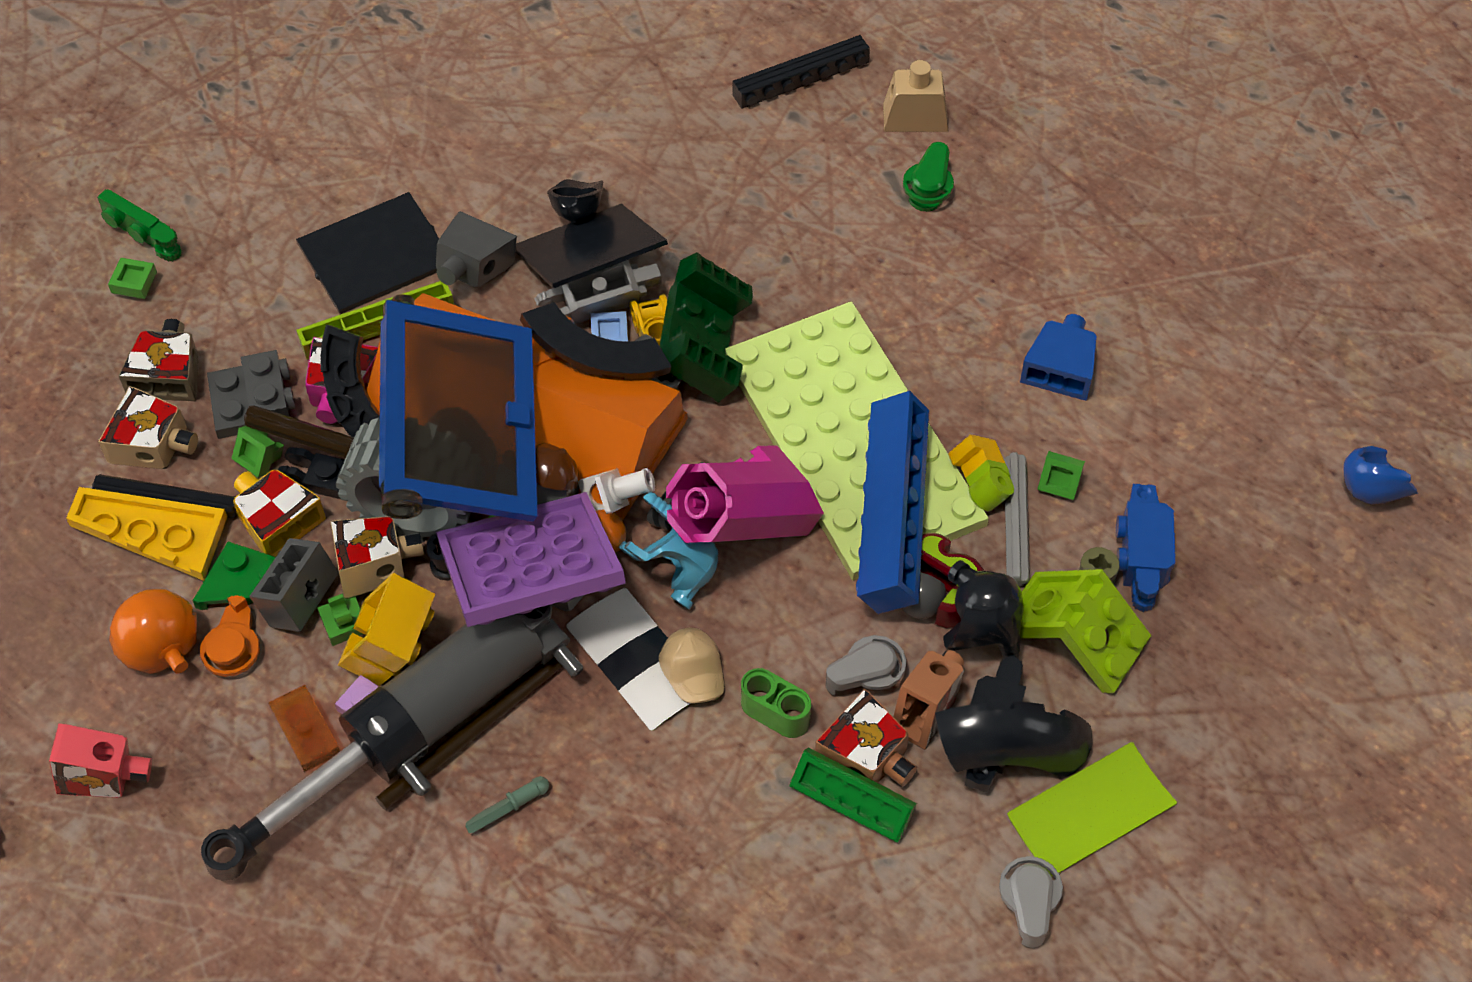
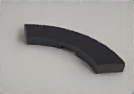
M555 302L521 313L520 321L524 327L532 329V338L548 353H555L560 358L570 362L571 367L598 377L601 374L624 377V380H643L670 373L672 366L654 337L629 342L598 337L583 330L569 320Z
M326 325L320 353L321 372H323L327 391L326 398L338 423H341L351 437H355L361 425L364 423L369 425L372 419H380V412L368 396L361 375L360 355L364 337L332 325Z

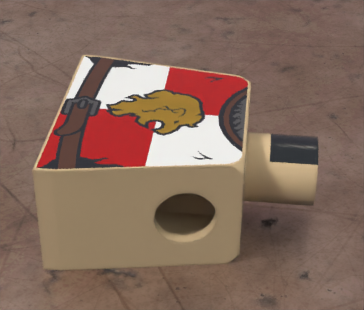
M129 386L98 442L107 463L163 469L168 466L175 451L193 454L197 448L198 434L186 430L185 420L177 406Z
M391 517L330 521L344 599L375 590L392 573L404 578L401 559L424 555L420 532L397 537L394 520Z

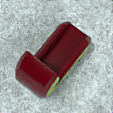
M930 532L922 535L920 572L928 574L945 584L946 591L949 593L937 609L935 624L950 628L961 621L954 603L958 586L948 579L951 567L957 561L962 560L976 571H984V569L976 559L966 554L950 553L951 541L949 538L939 533Z

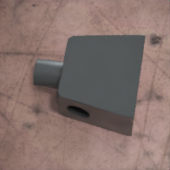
M458 212L437 243L436 268L439 280L446 285H452L457 280H460L473 287H481L515 264L517 236L466 213Z

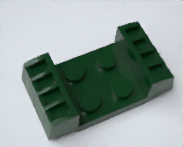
M698 252L680 260L675 282L668 294L660 348L672 366L670 374L688 383L689 386L702 391L703 394L709 395L719 403L738 387L743 364L726 355L725 348H728L730 344L733 317L752 305L753 289L751 285L746 284L738 277L728 273L725 269L715 265L714 262L707 260Z

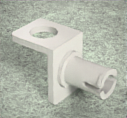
M616 468L578 481L581 493L587 492L594 509H604L606 514L629 505L628 498L655 491L654 477L648 468L624 476H620L619 470ZM595 483L597 484L603 504L597 503L592 497L591 490Z

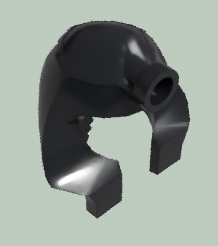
M957 561L951 567L948 579L958 586L954 603L961 621L943 636L944 646L947 650L955 651L998 644L999 651L1002 652L1001 655H1003L1004 659L1005 656H1015L1020 660L1021 621L1024 603L1017 581L1004 573L976 571L970 568L964 561Z

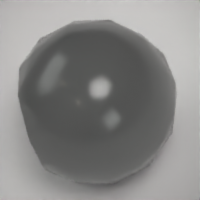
M920 572L919 604L903 607V611L914 618L925 619L933 617L937 614L940 603L947 596L945 584L928 574Z

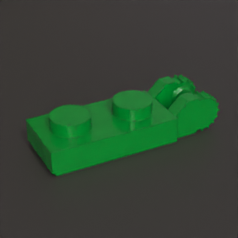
M105 189L97 196L102 209V218L111 227H120L128 232L136 242L141 244L145 242L155 248L156 255L168 262H173L182 256L180 244L177 243L178 237L173 228L170 229V226L161 222L157 217L109 189Z

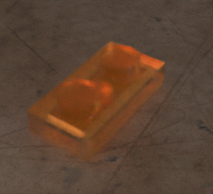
M306 685L268 702L275 719L304 772L330 760L340 752L335 738Z

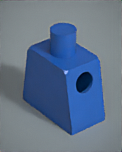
M1069 314L1065 317L1063 324L1055 321L1045 323L1025 356L1020 383L1087 401L1093 377L1097 335L1092 331L1084 329L1086 321L1083 317L1077 314Z

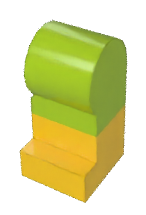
M970 434L948 453L952 464L961 467L969 485L970 497L981 509L987 512L992 511L1014 493L1011 475L995 440Z

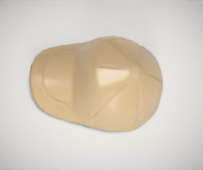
M697 628L680 629L671 634L661 649L659 663L665 677L677 695L683 701L694 704L719 698L724 691V680L720 654L716 643L706 633Z

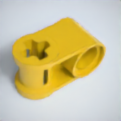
M665 294L659 295L657 300L643 303L630 301V312L636 333H638L639 337L644 334L652 338L654 337L659 346L667 306Z

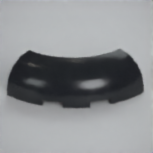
M1013 702L1010 709H988L987 703H980L935 712L938 731L945 753L956 772L986 766L1019 765L1048 771L1062 780L1078 771L1086 762L1092 749L1091 725L1086 720L1065 709L1059 712L1060 715L1045 712L1044 704Z

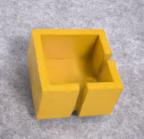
M392 573L365 598L353 629L366 636L363 638L354 633L350 635L338 666L358 676L362 675L371 682L381 686L391 676L396 677L400 674L406 664L412 665L421 649V643L417 642L421 631L427 629L434 616V610L430 607L435 593Z

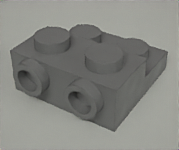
M277 350L240 357L242 366L207 373L214 425L218 439L235 436L238 434L239 428L246 426L244 416L249 406L255 405L289 417V410L296 408L292 388H285L284 383L286 380H291L287 359H279Z

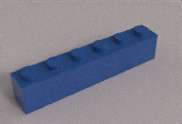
M911 391L872 402L870 419L868 421L869 441L868 450L865 455L867 468L866 481L863 484L865 496L863 514L861 515L862 537L861 546L858 550L860 564L856 591L857 596L877 614L919 604L929 409Z

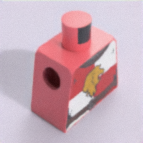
M59 723L49 763L56 794L118 798L123 795L126 780L148 783L152 758L130 756L128 740L123 735Z

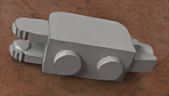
M626 260L557 288L537 294L534 299L536 305L540 307L553 302L564 301L566 307L559 309L565 316L572 318L574 324L590 320V313L615 312L630 307V301L640 303V297L647 295L646 289L661 284L662 277L657 263L638 268L637 264L630 265L629 261Z

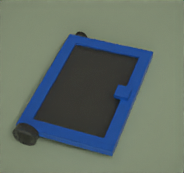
M405 294L396 295L391 300H386L383 305L380 338L379 487L381 488L382 498L381 510L384 515L394 519L414 518L421 514L422 504L531 522H534L538 517L531 328L415 305L414 298Z

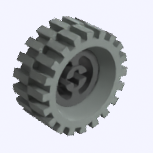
M406 418L405 478L480 490L484 470L482 467H479L480 460L477 455H469L471 449L465 443L457 445L454 443L456 437L446 432L444 435L435 432L436 426L427 423L425 428L417 426L416 420ZM372 419L369 425L364 423L360 426L336 482V488L340 489L338 495L341 500H348L346 507L351 512H361L359 518L391 517L394 520L397 537L420 532L422 542H425L426 537L430 538L438 531L467 524L471 512L420 504L422 498L388 492L384 494V488L379 487L380 419Z

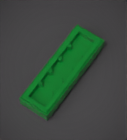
M809 747L803 751L789 784L793 789L897 843L902 839L917 805L912 800Z

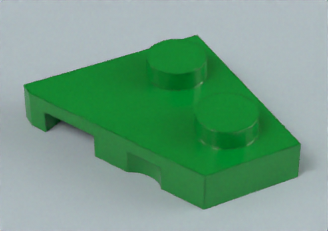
M228 541L192 600L195 608L208 610V604L229 603L227 598L236 595L244 597L248 605L252 604L253 601L249 596L276 557Z

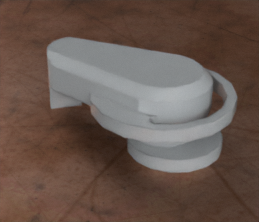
M877 635L863 637L853 644L847 655L827 667L826 689L834 696L836 691L859 686L872 690L888 689L897 684L905 673L906 658L904 651L895 641L887 637ZM893 648L900 655L902 667H900L899 660L897 659L896 653L893 650Z
M1031 856L1017 858L1009 863L1001 873L999 890L1004 903L1010 910L1015 912L1019 935L1023 939L1021 944L1029 948H1036L1043 944L1047 936L1050 912L1056 908L1061 900L1063 884L1060 874L1053 865L1045 860ZM1018 864H1024L1018 867L1009 879L1005 878L1010 869ZM1047 870L1050 871V873L1053 875V877L1055 878V880H1052V877H1051V875L1048 873Z

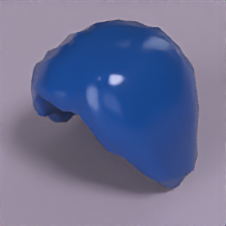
M1376 446L1357 448L1344 461V480L1352 496L1370 505L1381 504L1418 494L1416 487L1410 482L1411 475L1402 469L1394 468L1387 462L1386 449Z

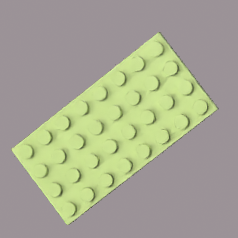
M851 301L725 349L726 355L743 364L738 385L773 445H777L809 481L824 512L818 522L850 578L854 581L859 578L860 559L858 550L861 546L862 537L861 515L863 514L865 496L863 484L866 481L867 462L865 455L868 450V421L871 414V403L907 392L908 389ZM928 423L922 535L935 532L952 541L986 527L989 518L985 511L978 507L970 497L968 484L957 467L952 464L947 451Z

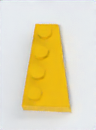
M79 487L66 519L69 525L75 529L204 581L227 520V514L225 509Z

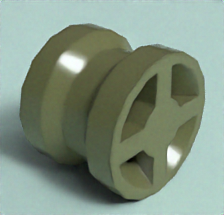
M1103 547L1087 550L1081 558L1079 570L1102 568L1111 582L1115 584L1119 571L1117 556L1111 550Z

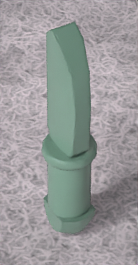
M542 776L536 777L512 793H506L507 798L483 810L466 822L465 827L468 833H474L510 811H518L520 806L539 795H544L549 789L548 779Z

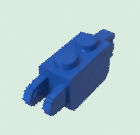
M1133 484L1124 515H1118L1116 519V538H1122V548L1118 547L1117 558L1119 560V571H1123V586H1131L1132 606L1144 612L1152 610V607H1154L1159 588L1162 589L1169 583L1172 568L1176 563L1174 510L1166 503H1159L1155 485Z

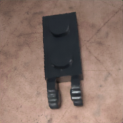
M293 446L287 448L284 458L289 463H292V465L308 468V471L305 473L299 468L283 465L278 468L280 472L315 494L340 499L338 495L340 489L336 488V482L345 459L319 453L314 455L304 448Z

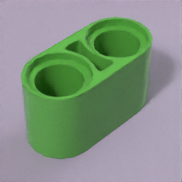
M763 668L749 670L741 680V707L749 717L788 738L800 737L808 731L811 717V699L804 690ZM760 690L767 693L764 696H754L751 694V692ZM788 710H797L801 714L797 716H789L784 712Z

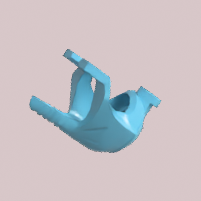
M647 493L643 499L667 520V510H672V506L655 493ZM673 527L667 535L643 550L630 541L628 543L623 541L618 547L636 561H648L658 557L671 559L676 569L671 582V589L674 592L670 597L688 610L694 604L691 601L701 587L710 581L718 564V549L715 542L685 543Z

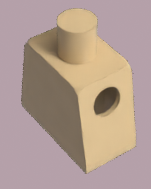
M917 60L911 64L910 70H896L893 73L883 103L884 132H948L943 75L940 70H931L928 62Z

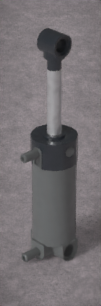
M552 604L536 608L529 613H517L499 618L486 625L467 627L465 624L384 686H379L340 715V724L351 744L240 828L234 824L228 829H220L210 833L204 839L201 846V856L209 874L215 879L222 881L233 880L239 877L244 872L248 860L257 854L254 849L256 846L365 763L387 782L397 774H401L419 796L425 795L430 791L432 785L414 763L429 753L430 746L539 662L545 665L555 657L571 677L579 675L583 671V665L566 647L570 642V638L551 619ZM223 847H230L236 850L235 856L227 863H218L213 859L215 853Z

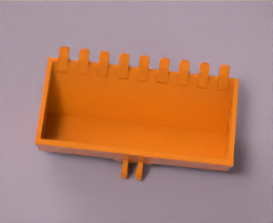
M422 293L411 303L412 305L493 320L425 293ZM405 322V420L406 418L414 419L417 421V426L425 427L432 416L444 409L455 408L468 414L491 441L495 449L494 463L487 475L482 478L483 482L481 484L483 489L490 488L495 480L498 466L502 465L501 458L503 454L507 451L516 453L515 426L506 425L505 405L508 401L515 402L513 342ZM532 338L535 446L548 443L566 449L567 453L576 462L578 481L618 468L620 476L635 473L645 468H648L653 474L688 419L687 412L683 410L681 392L650 379L624 380V377L604 374L598 377L571 367L570 362L560 358L555 353H548ZM380 343L366 390L379 412ZM595 483L591 490L592 497L597 503L603 504L597 484ZM638 496L628 498L629 505L615 511L622 520Z

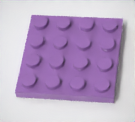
M587 492L537 505L538 517L534 522L494 516L436 532L467 627L486 625L499 618L517 613H529L539 607L569 602L575 597L594 592H605L615 586L626 584L622 566Z

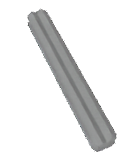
M1012 452L1010 456L1004 459L1014 486V493L1005 499L1006 575L1014 578L1019 587H1022L1030 580L1027 463L1024 455Z

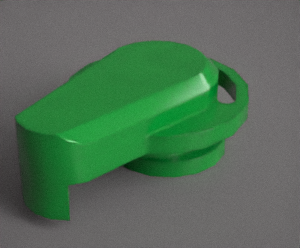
M933 142L926 150L919 164L910 167L904 174V191L909 196L910 204L917 210L929 212L939 208L942 201L947 199L953 191L954 179L951 172L947 170L950 151L943 142Z

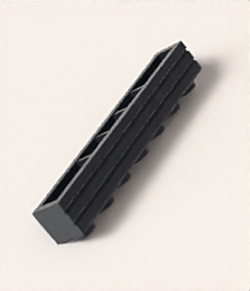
M861 35L852 37L733 80L732 95L741 109L869 63L870 47Z

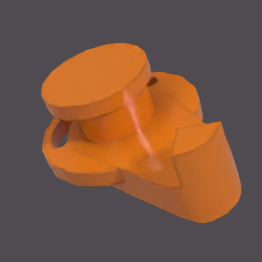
M238 595L227 598L229 605L225 608L219 625L204 637L200 645V658L205 668L211 673L223 677L237 676L247 671L256 662L260 653V642L252 630L253 615L251 609L248 606L247 600ZM207 655L208 658L212 662H214V664L220 669H215L210 664H208L207 660L205 659V656Z

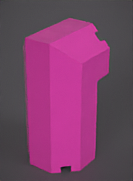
M777 445L757 446L750 451L754 457L747 462H744L740 457L734 462L682 464L666 487V499H672V510H667V521L685 543L807 536L824 512L809 481Z

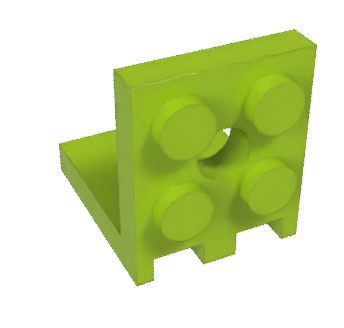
M1103 569L1035 572L1022 590L1024 609L1021 621V638H1061L1101 692L1115 693L1148 642L1151 634ZM1106 628H1107V630H1108V632H1109V642H1108L1107 645H1106L1107 635H1106V631H1105Z

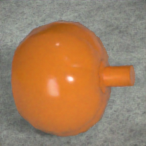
M149 589L134 594L120 605L113 616L109 639L113 652L125 666L139 672L149 674L160 673L166 668L171 667L174 673H182L188 668V662L184 657L193 649L197 642V613L193 612L192 605L188 600L166 589Z

